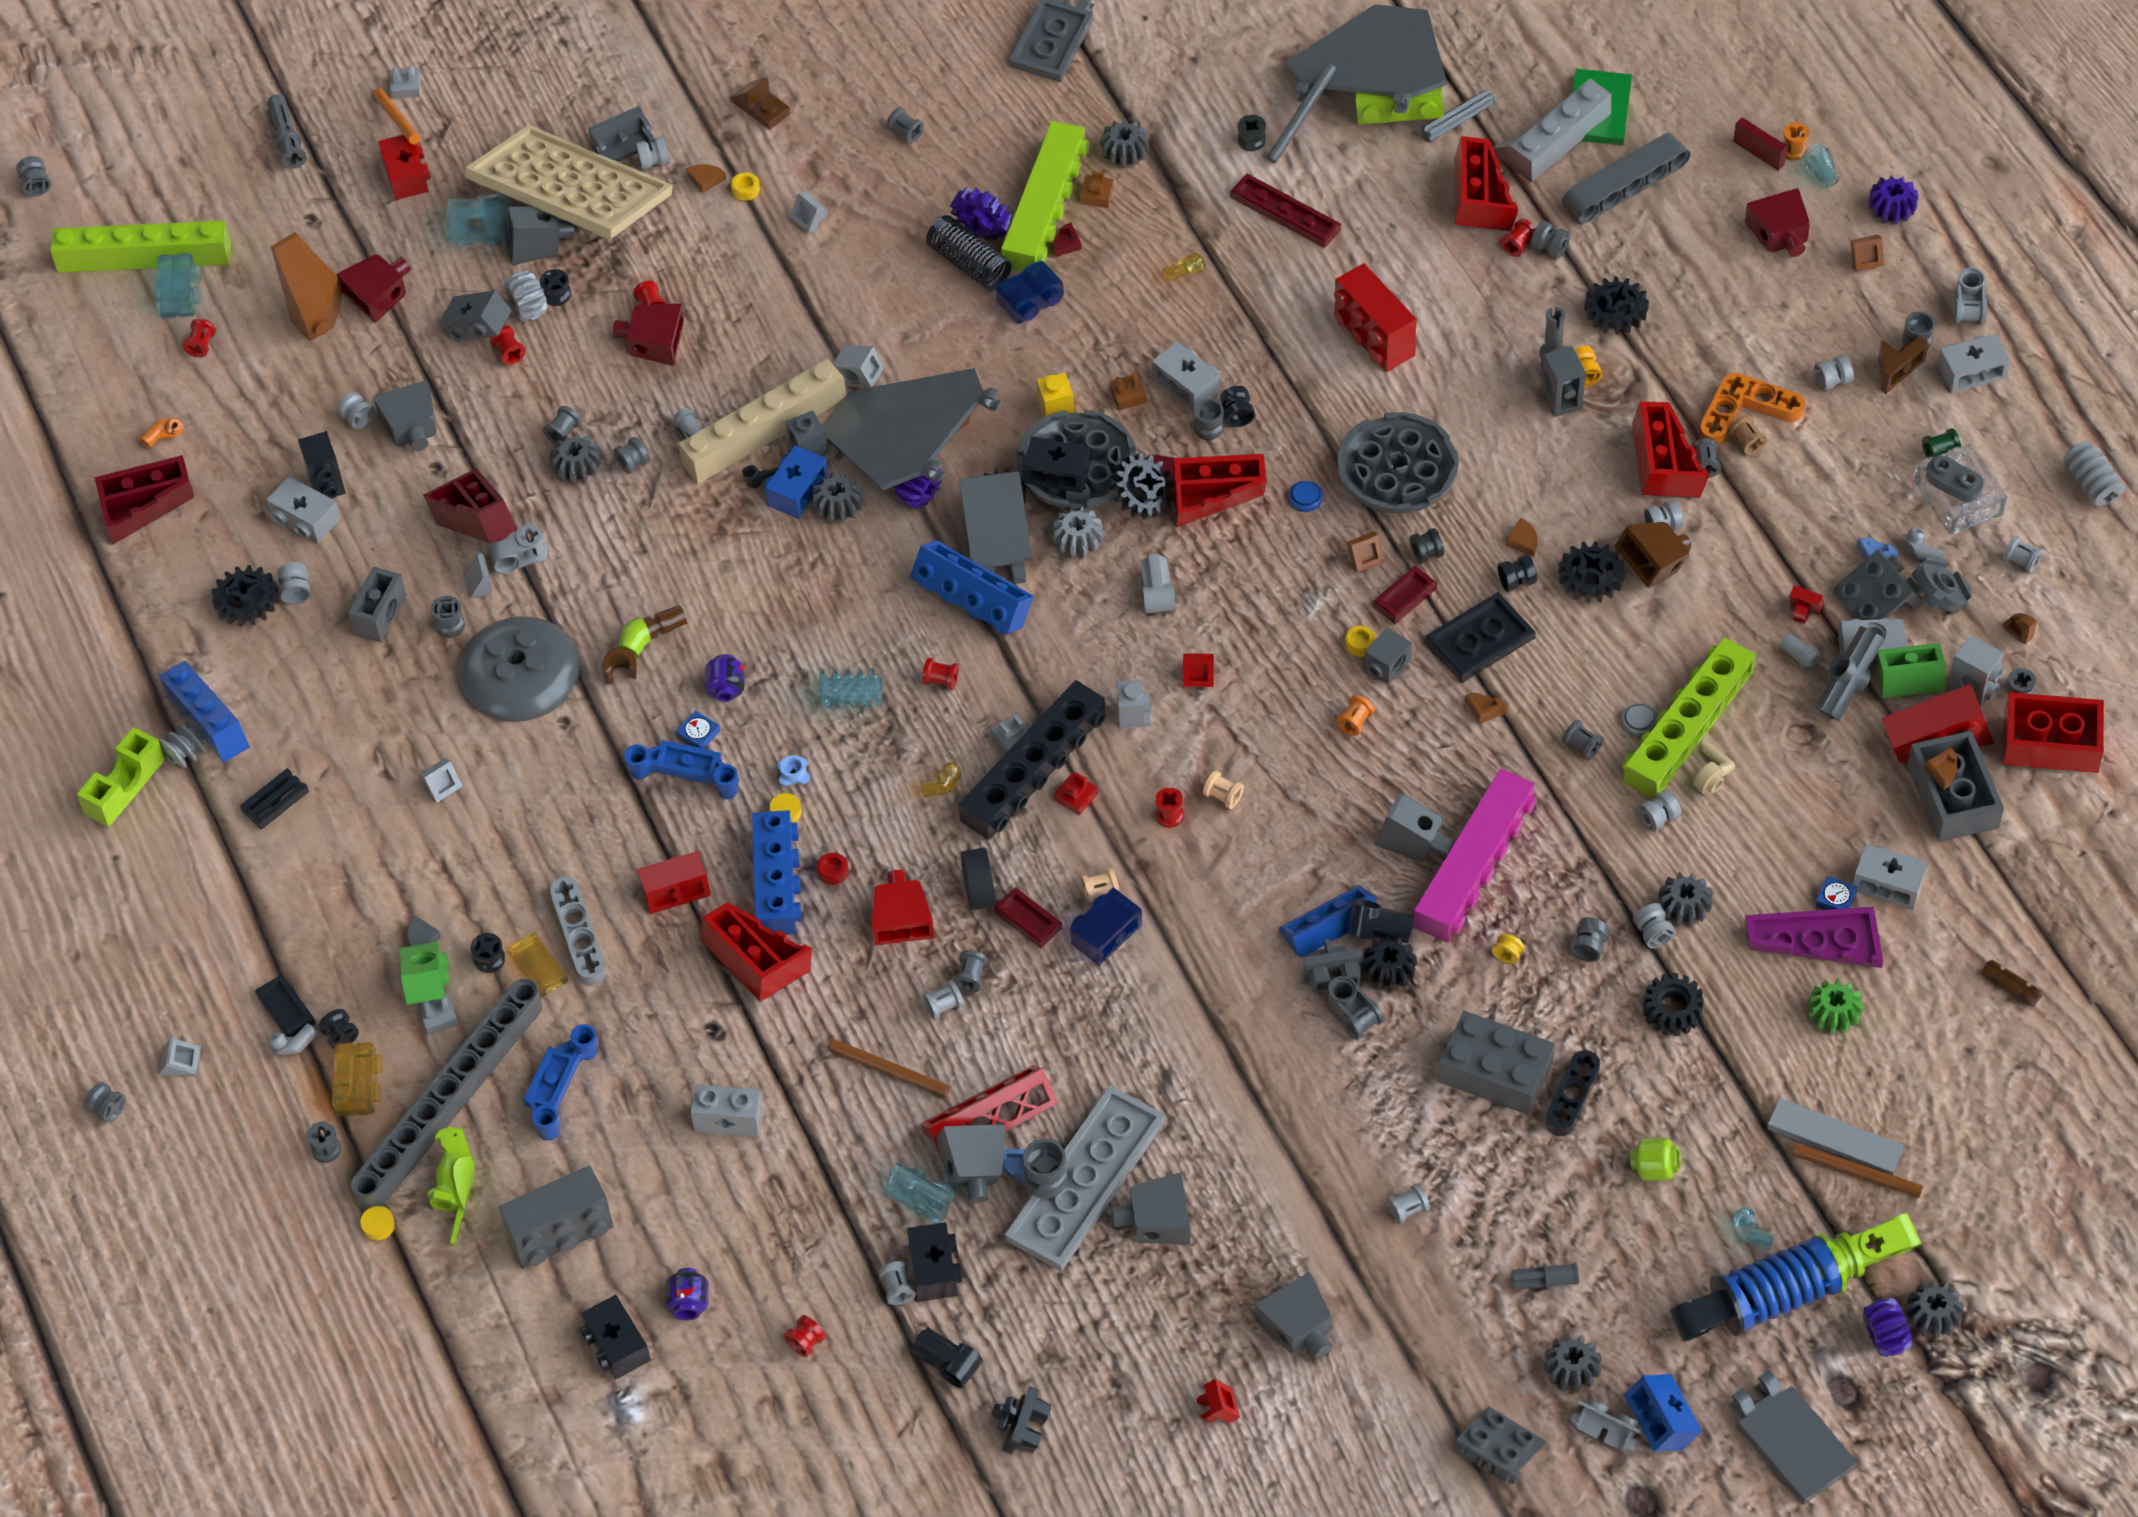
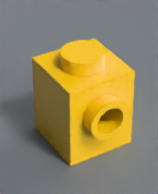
M1065 372L1037 379L1038 402L1044 417L1066 410V414L1074 413V395Z

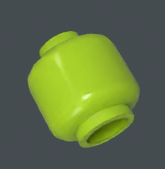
M1669 1138L1642 1139L1639 1141L1636 1150L1631 1151L1632 1170H1637L1639 1177L1643 1181L1671 1180L1675 1172L1680 1171V1149L1678 1146H1674Z

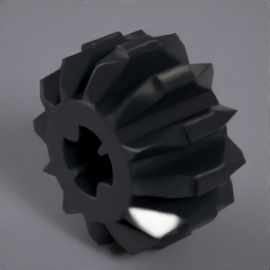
M1387 935L1383 943L1374 939L1372 948H1366L1364 951V961L1362 962V970L1364 973H1367L1368 982H1377L1379 990L1384 985H1388L1393 992L1396 984L1405 988L1408 984V979H1413L1415 976V966H1417V957L1415 954H1412L1413 948L1411 944L1402 945L1400 937L1395 942H1392Z

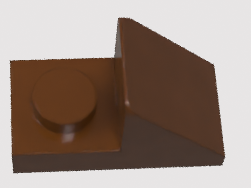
M766 77L749 82L730 97L731 102L769 130L790 115L789 106L769 92V84Z
M1919 336L1911 344L1906 343L1900 351H1897L1885 341H1881L1878 362L1882 392L1887 394L1925 362L1929 342Z

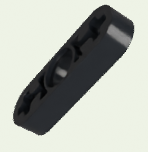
M1582 1050L1572 1056L1547 1110L1546 1127L1553 1135L1567 1136L1573 1132L1599 1076L1600 1059L1595 1053ZM1584 1063H1589L1590 1068L1586 1069L1583 1079L1579 1078L1580 1066H1583ZM1569 1087H1576L1581 1090L1582 1096L1578 1099H1569L1565 1096L1564 1091ZM1564 1107L1568 1109L1566 1120L1558 1124L1556 1119L1561 1116Z

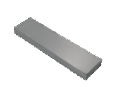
M1779 1098L1767 1126L1769 1131L1893 1175L1904 1150V1145L1782 1098Z

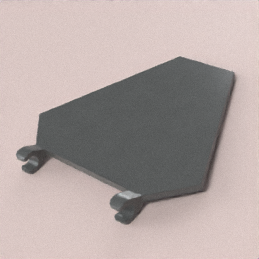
M1375 4L1285 62L1287 70L1299 82L1296 85V91L1300 92L1297 98L1298 102L1304 100L1327 63L1335 66L1337 70L1324 89L1393 96V101L1397 103L1394 109L1397 113L1407 112L1410 98L1447 85L1429 12L1425 9Z
M972 368L850 391L822 426L826 433V440L883 491L921 475L934 482L941 481L946 473L938 470L942 465L939 460L935 459L978 404L995 411L1002 402L1001 400L994 399L998 394L996 389L988 388L983 391L976 370Z

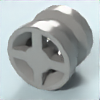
M351 392L344 396L337 407V414L344 420H348L354 429H362L367 426L375 413L374 407L370 403L364 402L363 397L357 392Z

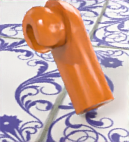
M177 418L159 419L139 438V441L145 448L150 449L159 439L175 438L180 435L183 427L182 423Z

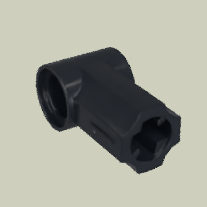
M1355 899L1352 904L1346 931L1350 935L1364 939H1372L1374 936L1385 938L1387 935L1390 940L1396 941L1400 937L1402 942L1408 943L1413 928L1414 915L1381 908V905L1373 901Z
M929 1327L918 1334L911 1348L913 1355L939 1370L940 1375L948 1383L959 1389L966 1385L983 1363L982 1357L972 1347L964 1343L956 1345Z

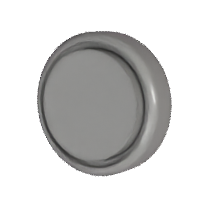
M1632 704L1623 711L1621 724L1623 729L1630 735L1642 737L1647 730L1652 731L1656 726L1657 714L1648 705Z

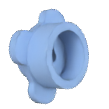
M794 755L780 760L777 763V769L781 773L779 783L784 787L796 783L806 784L810 779L809 774L806 773L807 760Z

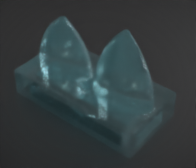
M897 1162L890 1169L885 1194L932 1221L942 1223L947 1218L950 1202L953 1200L956 1192V1186H951L948 1180L932 1183L926 1179L923 1168H906Z

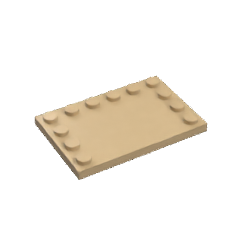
M527 125L465 167L464 178L476 182L479 186L493 189L608 239L616 236L671 196L673 185L531 125Z

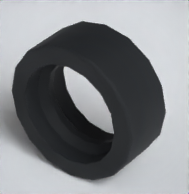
M983 847L961 851L963 878L970 909L977 910L996 906L994 882L987 849Z

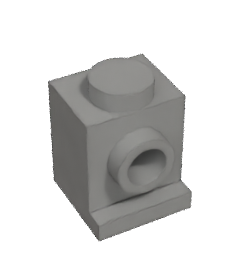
M1142 680L1117 681L1120 728L1151 726L1149 692H1143Z

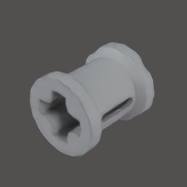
M2014 536L2004 552L2003 560H2012L2026 567L2027 572L2032 573L2039 564L2044 549L2040 547L2035 549L2021 542L2020 537Z
M952 980L947 982V986L931 994L929 992L922 994L925 1006L934 1020L938 1019L941 1013L949 1009L964 1006L961 993Z
M1418 1184L1412 1185L1411 1190L1397 1197H1388L1386 1201L1391 1215L1399 1225L1405 1223V1218L1419 1211L1425 1213L1430 1210L1429 1201Z
M896 1261L888 1263L878 1272L880 1280L885 1282L888 1291L886 1296L887 1302L893 1306L906 1304L916 1296L915 1288L910 1286L907 1277L908 1267L905 1262Z

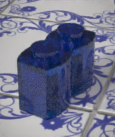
M1043 260L1028 266L1019 275L1013 276L1001 283L995 289L996 302L1017 324L1030 321L1036 317L1040 309L1055 306L1064 296L1063 282Z

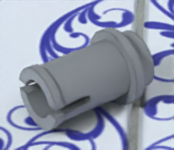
M688 408L679 410L674 416L675 426L682 430L686 439L702 430L696 421V413Z
M1792 633L1786 635L1780 644V649L1796 659L1801 668L1807 667L1812 669L1820 660V654L1815 646L1809 647Z

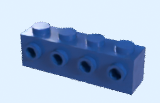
M937 540L920 546L909 577L918 582L921 588L927 591H934L941 595L945 602L960 606L967 610L971 617L986 621L992 625L995 631L1003 634L1023 628L1034 598L1032 594Z
M790 810L752 813L755 917L761 920V925L774 932L780 930L787 935L796 934V922L802 921L801 903L795 902V895L801 894L800 876H794V868L800 867L799 849H793V841H799L798 823L791 821Z

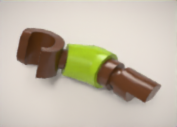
M680 605L656 613L653 619L650 616L643 619L637 617L623 626L617 648L610 650L604 656L603 677L606 684L613 681V670L618 667L627 668L630 678L636 679V659L645 645L650 644L651 639L658 637L659 632L664 635L675 628L687 624L685 613Z

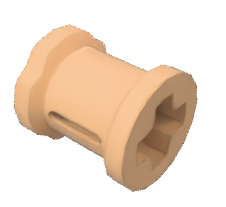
M1216 770L1208 777L1203 788V795L1206 797L1213 796L1224 802L1227 808L1233 809L1243 794L1244 785L1240 782L1235 784L1221 777V773Z
M1112 867L1107 868L1105 873L1091 877L1087 875L1081 876L1083 891L1088 903H1092L1095 898L1113 894L1117 896L1120 894L1117 878ZM1106 883L1105 886L1094 888L1097 884Z

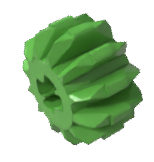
M1839 978L1832 985L1827 980H1824L1821 987L1815 986L1812 989L1811 997L1808 999L1807 1008L1810 1011V1022H1818L1819 1031L1828 1027L1833 1035L1836 1029L1839 1028L1846 1034L1849 1026L1856 1027L1859 1023L1860 1015L1863 1013L1864 1006L1860 1002V991H1852V983L1845 986L1841 985Z

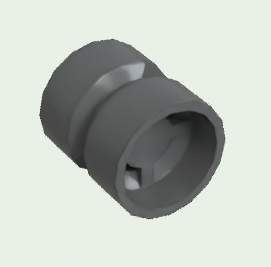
M1044 1138L1035 1140L1024 1151L1025 1184L1030 1193L1038 1198L1048 1199L1056 1197L1063 1192L1067 1185L1066 1155L1063 1147L1058 1142Z

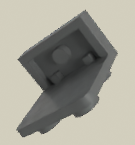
M1878 549L1833 589L1836 597L1854 619L1860 620L1888 618L1905 602L1916 610L1925 603V600L1919 594L1922 591L1921 587L1911 576L1907 579L1901 573L1904 567L1893 555L1888 558Z

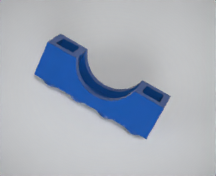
M186 661L174 665L169 670L158 675L169 702L182 717L189 714L201 731L210 749L223 763L250 748L239 720Z

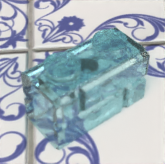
M190 253L176 254V256L172 254L159 255L156 306L160 317L163 319L176 318V316L191 317L195 314V304H200L199 287H196V282H201V268L199 264H195L193 255Z

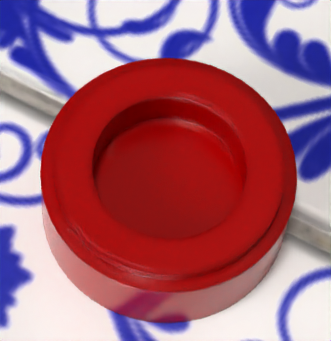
M834 852L827 853L817 861V875L823 883L837 885L847 878L849 873L848 862L843 855Z

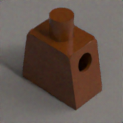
M1655 522L1628 525L1614 547L1646 587L1650 588L1680 570L1690 555L1691 541L1685 534L1677 536L1667 523Z

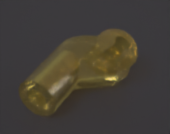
M1191 253L1179 262L1163 268L1166 280L1169 282L1192 272H1202L1205 268L1203 256Z
M954 762L945 763L937 779L920 782L923 797L950 793L961 777L960 767Z

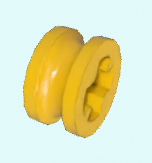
M1504 933L1498 936L1497 943L1492 947V953L1502 962L1516 964L1520 958L1519 954L1523 953L1525 946L1517 937Z

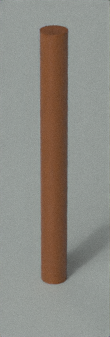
M832 1039L829 1044L828 1050L912 1085L942 1097H946L949 1092L950 1085L844 1042Z
M1798 1143L1795 1144L1792 1152L1793 1156L1918 1198H1920L1924 1185Z

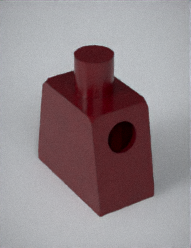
M1798 188L1747 203L1745 223L1769 252L1786 249L1791 257H1797L1805 251L1803 243L1808 241L1810 221Z
M374 254L340 271L336 275L342 294L376 323L405 296L406 289L403 276L411 271V267L403 257L389 264L380 255Z
M682 304L637 305L633 309L630 321H614L613 337L626 338L629 354L634 357L674 366L685 323Z

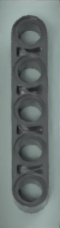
M1672 133L1663 134L1570 188L1562 198V205L1582 224L1590 222L1681 169L1690 159L1691 152Z

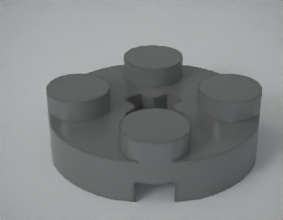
M1933 556L1926 558L1912 572L1913 578L1925 593L1924 600L1934 609L1940 606L1945 610L1958 613L1971 598V590L1968 583L1958 571L1952 574L1946 569L1949 563L1943 559Z

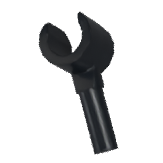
M748 465L743 468L742 473L744 478H747L745 480L747 485L754 489L762 484L763 479L774 476L779 467L759 471L756 466Z

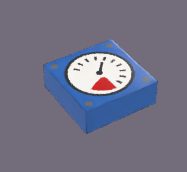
M695 710L677 729L676 734L679 739L690 746L704 749L720 732V726Z
M1827 876L1815 906L1824 910L1850 908L1857 893V886Z

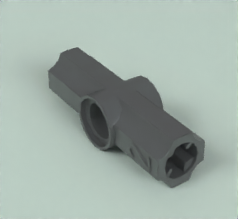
M1859 627L1846 653L1839 655L1831 663L1829 668L1831 679L1815 706L1817 711L1836 721H1840L1854 694L1865 689L1870 681L1871 673L1868 669L1884 642L1882 636L1868 628Z

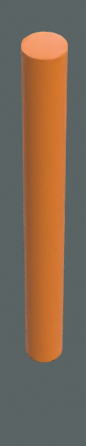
M381 88L374 89V98L411 144H417L420 141V136L386 93Z

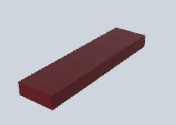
M1248 173L1230 191V198L1323 248H1326L1341 231V223Z

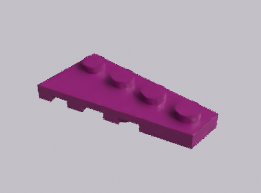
M1874 907L1745 916V928L1750 950L1882 968L1884 961Z

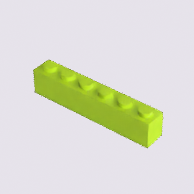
M1051 121L1001 249L1002 255L1011 261L1012 270L1036 275L1039 265L1045 263L1048 242L1052 243L1055 237L1056 221H1061L1063 217L1064 200L1069 199L1071 196L1072 180L1079 175L1081 156L1085 157L1088 151L1089 141L1085 140L1084 127Z
M225 220L53 228L50 251L58 273L215 266L230 264L231 239Z

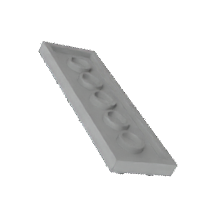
M1109 1085L1064 1150L1068 1176L1065 1189L1056 1197L1048 1199L1032 1195L1006 1232L1005 1241L1062 1272L1165 1123L1166 1115Z

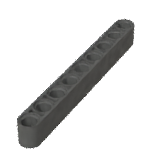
M528 978L519 979L510 986L353 1177L351 1188L357 1206L362 1211L385 1204L434 1144L437 1132L448 1127L540 1014L542 1001L538 986L533 980ZM531 997L526 1001H522L523 998ZM505 1021H511L508 1024H502ZM492 1044L488 1048H482L485 1045ZM467 1068H473L471 1071L462 1072ZM454 1092L449 1096H443L445 1093ZM434 1116L432 1119L423 1120L425 1117ZM414 1140L412 1143L408 1145L403 1144L406 1141ZM387 1165H394L389 1169H383ZM368 1189H374L371 1193L363 1194Z

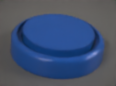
M1300 481L1290 488L1288 500L1295 510L1311 512L1322 504L1323 492L1320 486L1314 482Z

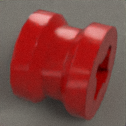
M801 1315L797 1320L795 1328L788 1329L783 1334V1337L796 1353L807 1358L813 1352L812 1347L815 1344H820L826 1338V1334L813 1319L806 1315Z

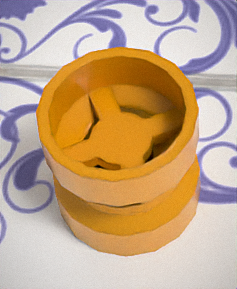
M1589 346L1574 348L1586 372L1584 388L1596 384L1602 378V371L1599 364L1595 362L1596 355L1594 350Z

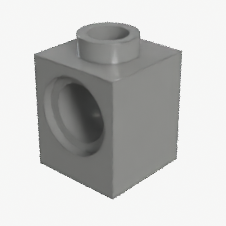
M844 345L833 363L834 367L844 377L845 387L872 388L884 369L882 361L872 346Z

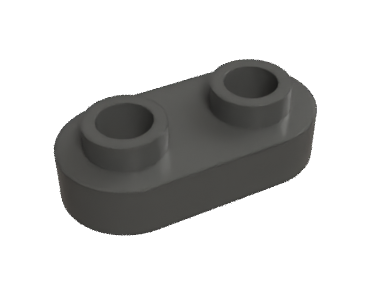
M1945 456L1934 457L1928 462L1925 476L1931 485L1963 502H1973L1980 498L1984 481L1978 473Z

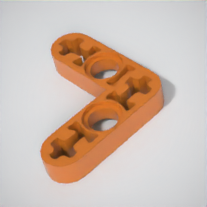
M1730 373L1723 378L1701 422L1699 437L1700 439H1713L1718 446L1726 440L1729 434V427L1736 420L1742 407L1786 422H1796L1803 417L1805 400L1796 392L1740 373ZM1739 386L1736 388L1734 396H1730V388ZM1759 393H1765L1771 399L1762 402L1757 400L1755 396ZM1720 405H1726L1732 411L1723 414L1718 412L1716 408ZM1790 405H1794L1792 409H1788ZM1715 422L1718 423V431H1715L1714 434L1709 433L1713 430Z

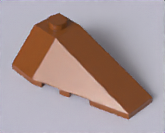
M294 232L270 247L290 320L309 341H312L324 335L335 326L342 292L335 273Z

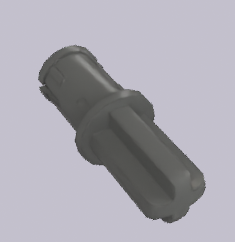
M1543 1263L1542 1267L1516 1269L1511 1271V1284L1515 1290L1544 1287L1545 1290H1549L1550 1286L1578 1285L1577 1263L1547 1266L1546 1263Z

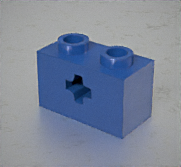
M795 445L789 454L783 456L774 476H770L765 483L764 492H766L767 505L799 519L813 499V487L819 485L820 478L827 479L828 477L826 458Z
M1672 1374L1643 1375L1624 1394L1629 1407L1654 1452L1681 1451L1702 1432Z

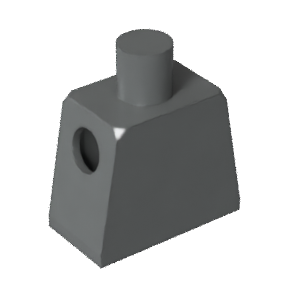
M533 206L508 207L506 246L512 265L554 256L558 253L559 238L574 237V225L566 220L558 221L556 216Z
M427 380L373 396L378 417L397 446L410 443L411 449L414 451L424 450L428 446L427 438L434 436L437 431L433 402Z
M1399 792L1386 816L1376 845L1418 862H1424L1430 850L1447 857L1454 844V840L1438 833L1443 822L1441 816Z
M1005 1124L944 1126L936 1136V1141L949 1184L953 1187L967 1186L968 1199L971 1203L987 1201V1185L995 1184L1003 1174Z
M1181 1173L1134 1185L1130 1188L1131 1205L1112 1207L1114 1227L1134 1225L1136 1242L1190 1244V1226Z
M1309 1272L1255 1304V1318L1257 1322L1290 1353L1296 1354L1308 1346L1314 1356L1320 1358L1331 1350L1332 1344L1325 1335L1329 1334L1332 1330V1316Z

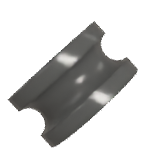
M2027 669L2013 670L2008 677L2007 692L2033 694L2036 677ZM2016 681H2023L2022 685L2025 683L2027 685L2026 687H2020V684L2016 685Z

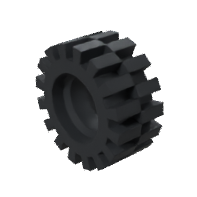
M1667 973L1662 974L1661 981L1657 977L1653 979L1652 985L1649 984L1644 999L1643 1012L1644 1016H1647V1023L1649 1025L1654 1023L1653 1029L1657 1032L1660 1028H1663V1035L1667 1036L1669 1035V1030L1674 1031V1036H1680L1681 1029H1683L1685 1034L1690 1032L1691 1026L1695 1029L1698 1025V1020H1701L1704 998H1702L1703 992L1701 988L1697 989L1698 983L1693 980L1689 984V977L1686 975L1683 976L1682 980L1678 979V973H1673L1671 979L1668 978ZM1668 997H1676L1683 1000L1686 1007L1682 1011L1671 1012L1662 1007L1661 1001Z

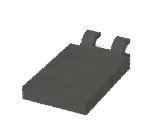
M1040 0L1009 59V66L1062 82L1094 20L1092 12L1094 4L1090 3L1091 0H1078L1076 6L1068 5V0Z
M1019 471L959 479L970 559L995 573L994 568L1011 565L1014 584L1026 582L1024 562L1032 561Z
M1768 1370L1758 1377L1760 1383L1756 1386L1765 1396L1764 1399L1754 1405L1750 1395L1742 1388L1732 1395L1734 1401L1730 1403V1406L1742 1418L1738 1422L1737 1428L1804 1505L1856 1469L1858 1462L1791 1385L1783 1391L1776 1376Z

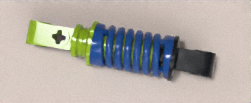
M1908 1213L1896 1216L1854 1236L1842 1232L1836 1235L1835 1239L1830 1240L1826 1235L1818 1233L1812 1238L1800 1242L1798 1245L1788 1247L1787 1250H1780L1775 1255H1768L1764 1260H1755L1753 1264L1743 1265L1740 1270L1733 1269L1728 1275L1716 1274L1711 1276V1294L1686 1301L1673 1307L1669 1312L1683 1342L1697 1338L1722 1325H1725L1734 1336H1739L1744 1331L1753 1328L1755 1322L1757 1324H1764L1767 1318L1771 1320L1776 1319L1779 1313L1786 1315L1790 1312V1309L1798 1310L1802 1304L1810 1305L1814 1299L1818 1301L1824 1299L1825 1292L1829 1295L1846 1292L1847 1279L1851 1277L1856 1279L1863 1276L1864 1267L1891 1256L1906 1253L1922 1243ZM1865 1244H1874L1876 1246V1250H1868Z

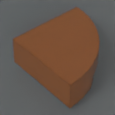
M700 164L686 169L687 176L702 192L726 180V172L713 165Z
M1520 518L1507 538V546L1534 557L1537 551V534L1533 526Z
M2015 613L2003 623V628L2022 643L2027 644L2033 639L2037 620L2027 614Z
M1481 693L1465 695V702L1479 724L1507 713V706L1497 697L1494 699L1481 695Z
M1952 748L1926 761L1924 767L1943 790L1952 784L1957 772V756Z

